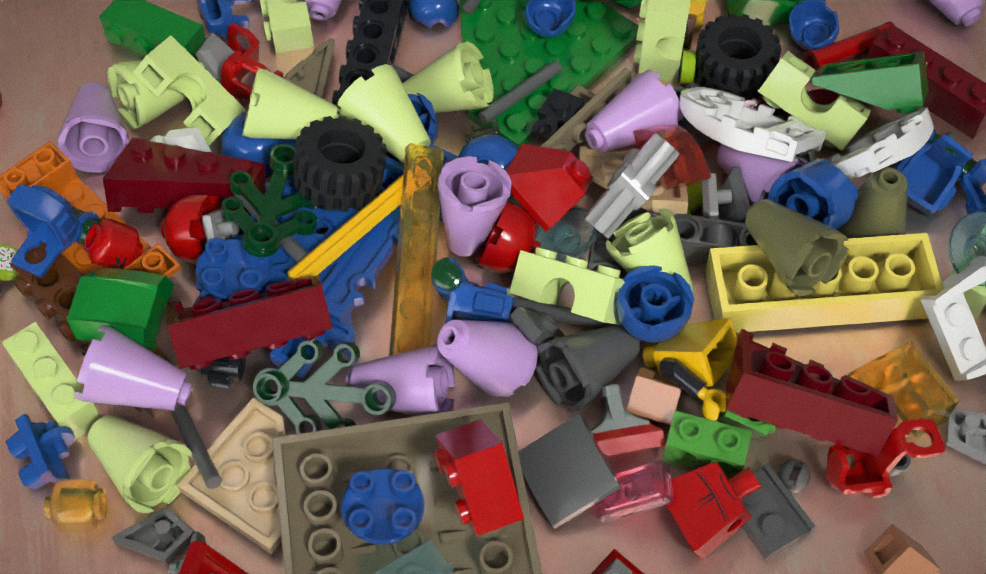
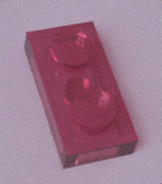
M659 460L617 473L616 476L622 488L595 504L596 518L603 522H608L673 503L670 465L663 460Z

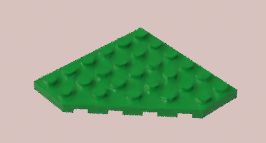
M459 0L462 43L468 41L478 48L484 57L478 61L483 70L489 68L492 77L494 98L492 102L487 103L488 105L497 101L552 61H558L562 67V71L488 124H484L478 115L479 112L487 107L467 110L468 119L491 135H500L514 142L517 147L521 144L530 143L533 140L532 126L539 120L538 111L555 88L569 94L578 85L588 89L639 42L636 41L639 25L601 1L575 0L576 10L572 26L558 37L546 38L532 32L525 20L526 4L529 0H481L473 14L464 11L463 5L466 0Z

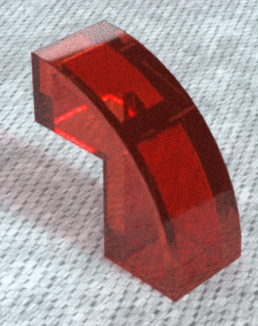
M669 124L633 131L637 150H641L655 133L672 145L680 154L663 174L667 190L697 185L711 178L706 159L699 145L691 134L681 126Z

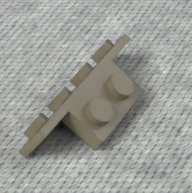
M624 68L597 94L578 85L570 94L584 99V106L549 139H547L549 133H542L540 136L547 139V141L541 147L570 151L577 143H582L586 139L587 123L631 82L632 71Z

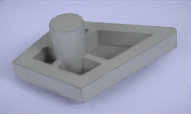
M212 32L195 55L205 69L221 84L223 63L234 51Z
M716 173L707 174L702 181L704 216L710 219H719L718 204L732 203L731 189L717 190Z
M222 208L202 217L206 242L213 238L233 239L232 235L239 233L240 228L236 222L227 221L222 217Z
M949 407L947 410L945 445L986 464V414Z

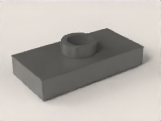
M518 306L510 315L511 320L531 343L540 345L549 339L565 336L559 329L557 322L545 312L538 314Z

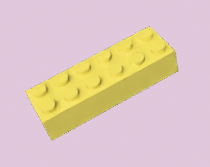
M928 233L848 238V241H844V246L848 248V254L842 267L827 284L819 281L812 286L816 292L810 295L799 296L790 291L759 245L710 248L704 272L713 319L731 318L735 333H740L741 329L753 332L927 319L928 316L920 299L925 295L935 296L944 287Z

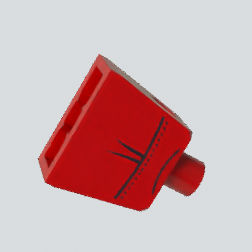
M717 462L710 463L656 486L692 550L702 559L709 556L751 519L752 516L742 499L762 488L750 467L728 478Z

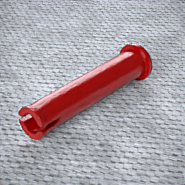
M888 21L880 26L816 50L807 49L803 54L804 63L812 67L816 72L823 64L837 63L869 51L872 42L891 24H895Z

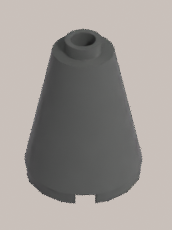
M622 324L549 339L541 343L537 348V356L540 355L541 365L536 367L538 378L552 401L557 405L561 402L568 405L569 408L566 411H579L585 408L602 391V387L608 385L638 356L640 340L631 336Z

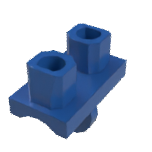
M26 414L17 418L15 422L19 430L5 442L9 452L15 458L24 460L28 456L31 458V462L18 472L22 484L36 490L49 482L62 486L71 480L62 459L69 456L67 448L75 440L72 429L66 426L58 427L55 421H50L47 424L44 422H31Z

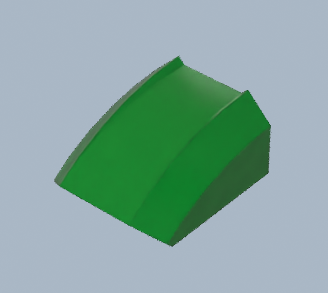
M99 268L80 277L67 321L77 340L91 343L94 338L101 341L104 333L98 331V329L102 325H107L154 353L158 331L168 298H171L174 284L165 275L127 269Z

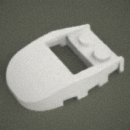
M694 87L681 91L679 106L688 122L708 137L738 151L793 162L798 153L809 149L820 151L827 134L826 130L816 129L803 124L804 121L793 116H789L787 121L773 116L775 109L764 104L759 105L758 110L745 106V98L728 92L705 87Z
M928 108L918 109L876 128L847 145L845 149L848 154L841 157L836 153L826 160L841 169L850 180L854 176L857 178L869 172L873 173L912 156L925 145L933 132L934 125Z
M980 255L969 261L970 265L963 271L948 277L942 282L944 289L937 295H925L920 299L955 381L970 380L986 374V347L963 292L986 281V256Z

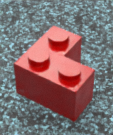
M481 419L435 435L439 449L433 451L434 458L440 473H445L450 487H457L460 499L454 501V505L462 525L469 524L478 537L524 519L503 443Z

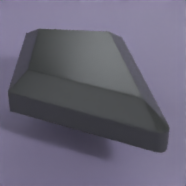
M733 166L720 189H731L732 203L718 204L719 219L745 223L750 203L741 168Z
M166 507L119 532L112 539L115 544L167 564L191 540V536L195 531Z

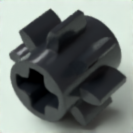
M246 356L233 360L228 359V357L212 360L213 363L201 369V375L211 380V387L229 389L230 384H234V380H242L245 372Z

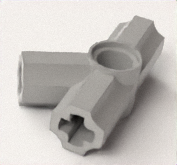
M654 133L641 150L633 148L625 156L621 167L607 184L608 189L583 218L609 239L632 210L639 209L650 198L656 188L655 183L680 154L666 140Z

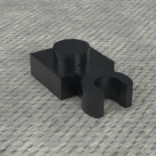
M554 88L538 111L539 120L532 126V139L537 140L542 133H549L547 139H549L584 106V99Z

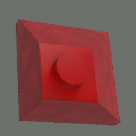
M521 144L517 147L518 151L514 158L504 169L511 179V194L541 228L547 232L586 194L593 176L590 174L588 166L582 160H578L571 151Z

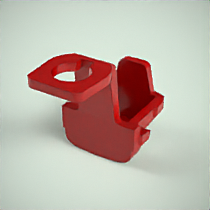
M232 23L228 26V46L234 53L223 63L221 85L235 99L245 98L250 101L252 87L241 82L242 78L249 71L256 75L258 68L270 70L260 62L257 63L259 61V40L248 29ZM237 34L246 39L250 45L248 49L243 48L238 43ZM277 70L274 72V74L282 78L284 77L281 71Z
M932 419L906 420L893 429L878 456L865 452H855L839 444L831 446L827 452L826 476L830 487L839 489L842 494L867 493L870 498L885 497L893 488L889 479V472L905 454L912 458L922 459L942 455L946 448L936 423ZM913 430H921L929 435L932 443L928 447H920L913 442L907 443L905 437H908ZM846 455H854L855 468L849 469Z

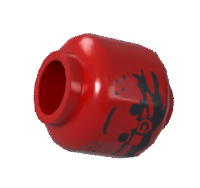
M104 219L99 224H93L88 230L84 241V250L88 252L90 261L96 265L105 268L123 269L142 255L143 244L140 243L139 233L136 228L112 219Z

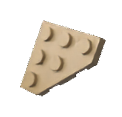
M580 146L579 160H582L588 166L590 174L593 176L592 182L608 189L607 184L621 167L625 156L632 149L620 148L602 153L591 147ZM677 151L680 155L655 183L656 188L653 194L641 208L659 214L661 213L658 209L663 208L671 210L673 215L687 214L688 194L683 152Z
M253 397L207 450L222 479L221 485L215 489H209L195 464L177 486L184 495L272 555L282 543L272 438L286 436V428L283 416Z

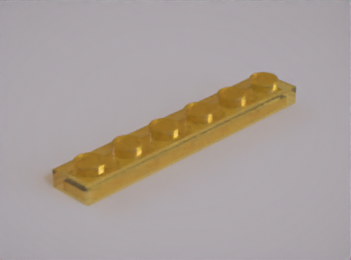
M409 143L405 147L389 356L430 346L434 299L431 270L436 263L440 215L438 178L443 168L444 149Z

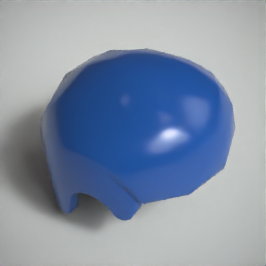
M409 0L408 10L414 21L420 22L428 28H432L435 23H442L448 27L458 17L459 4L457 0Z
M529 0L526 4L525 20L532 32L546 38L558 37L572 26L576 2L575 0Z
M804 0L796 4L789 14L791 38L795 44L804 50H816L834 43L840 33L837 12H833L827 7L824 0Z

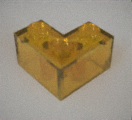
M911 340L849 372L847 375L894 396L896 411L902 421L932 419L936 426H939L948 420L960 401ZM921 430L911 431L916 438L925 433Z

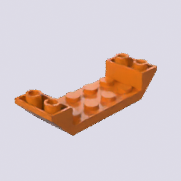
M51 141L0 175V194L6 202L18 185L29 187L34 185L43 186L64 197L76 209L85 213L92 211L101 220L112 219L128 225L115 212H108L107 204L77 177L71 160ZM141 237L140 243L143 244L142 255L135 259L133 263L123 268L165 275L168 278L182 269L181 265L158 243L151 247ZM75 242L61 253L83 275L99 268H105L90 261L88 252L84 250V244Z

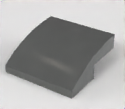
M577 414L518 451L522 473L542 511L554 528L559 527L622 488L607 455L600 450L586 419L580 414Z

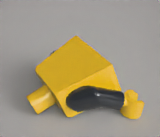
M722 318L686 324L675 337L659 342L657 345H647L643 351L645 365L649 368L657 367L661 381L678 385L694 399L698 396L703 400L702 414L709 420H717L719 412H725L726 393L720 389L708 390L705 387L714 386L732 363L738 339L731 318Z

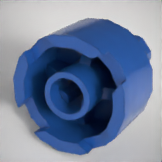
M816 159L780 176L772 184L768 199L838 229L851 218L855 208V201L858 199V191L856 185L850 182L841 169L829 163L826 159Z

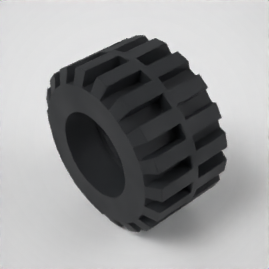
M729 14L728 18L720 16L715 18V22H708L705 25V29H702L699 34L696 47L694 77H697V84L700 87L728 92L743 97L745 100L752 99V97L760 98L763 95L758 90L779 63L781 45L779 44L780 39L778 35L772 34L773 28L769 25L764 26L762 20L758 18L753 20L750 19L749 15L744 14L742 17H738L736 14Z
M328 116L323 117V121L316 119L310 122V127L305 126L301 130L300 136H297L293 165L295 188L300 189V195L304 199H311L310 204L316 207L319 205L325 206V210L333 212V209H340V212H348L349 208H354L355 210L363 208V203L368 204L381 191L387 159L386 144L382 143V136L379 133H374V128L369 124L364 126L361 124V120L355 118L348 120L346 116H339L336 119Z

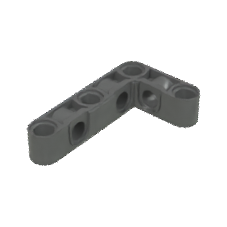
M643 208L632 210L621 225L649 211ZM649 212L651 217L661 215L659 213ZM688 214L673 215L676 219L680 237L687 238H680L687 263L700 265L701 263H707L710 248L758 245L747 230L745 223L710 219L708 217ZM595 229L594 238L591 240L587 268L594 271L598 270L599 265L621 271L619 278H622L624 269L612 258L605 244L607 240L612 243L616 239L614 234L608 239Z

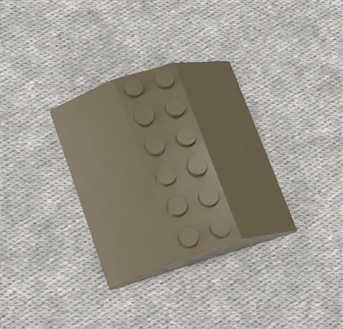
M509 402L272 438L285 574H542ZM481 419L503 443L524 519L477 537L469 524H461L454 505V501L460 499L457 487L451 488L445 473H440L433 451L439 449L435 435ZM390 468L398 471L406 470L415 476L416 483L419 485L424 496L425 508L423 518L412 534L395 543L373 544L361 540L348 529L342 517L341 503L344 492L350 484V478L358 471Z

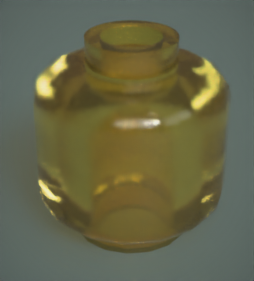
M92 479L60 481L54 486L52 494L45 497V518L47 520L52 519L55 529L62 533L92 531L99 525L100 520L106 519L108 505L106 491L104 488H99L98 484Z

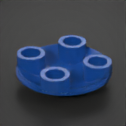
M213 238L206 243L205 250L198 258L196 276L200 285L207 292L223 299H228L237 290L250 288L260 291L268 283L271 276L272 266L269 256L256 257L249 254L244 249L243 240L241 239L223 240Z
M390 468L358 471L353 474L341 503L342 517L348 529L361 540L373 544H391L408 537L419 526L425 508L424 496L419 485L416 483L415 476L406 470L398 471Z

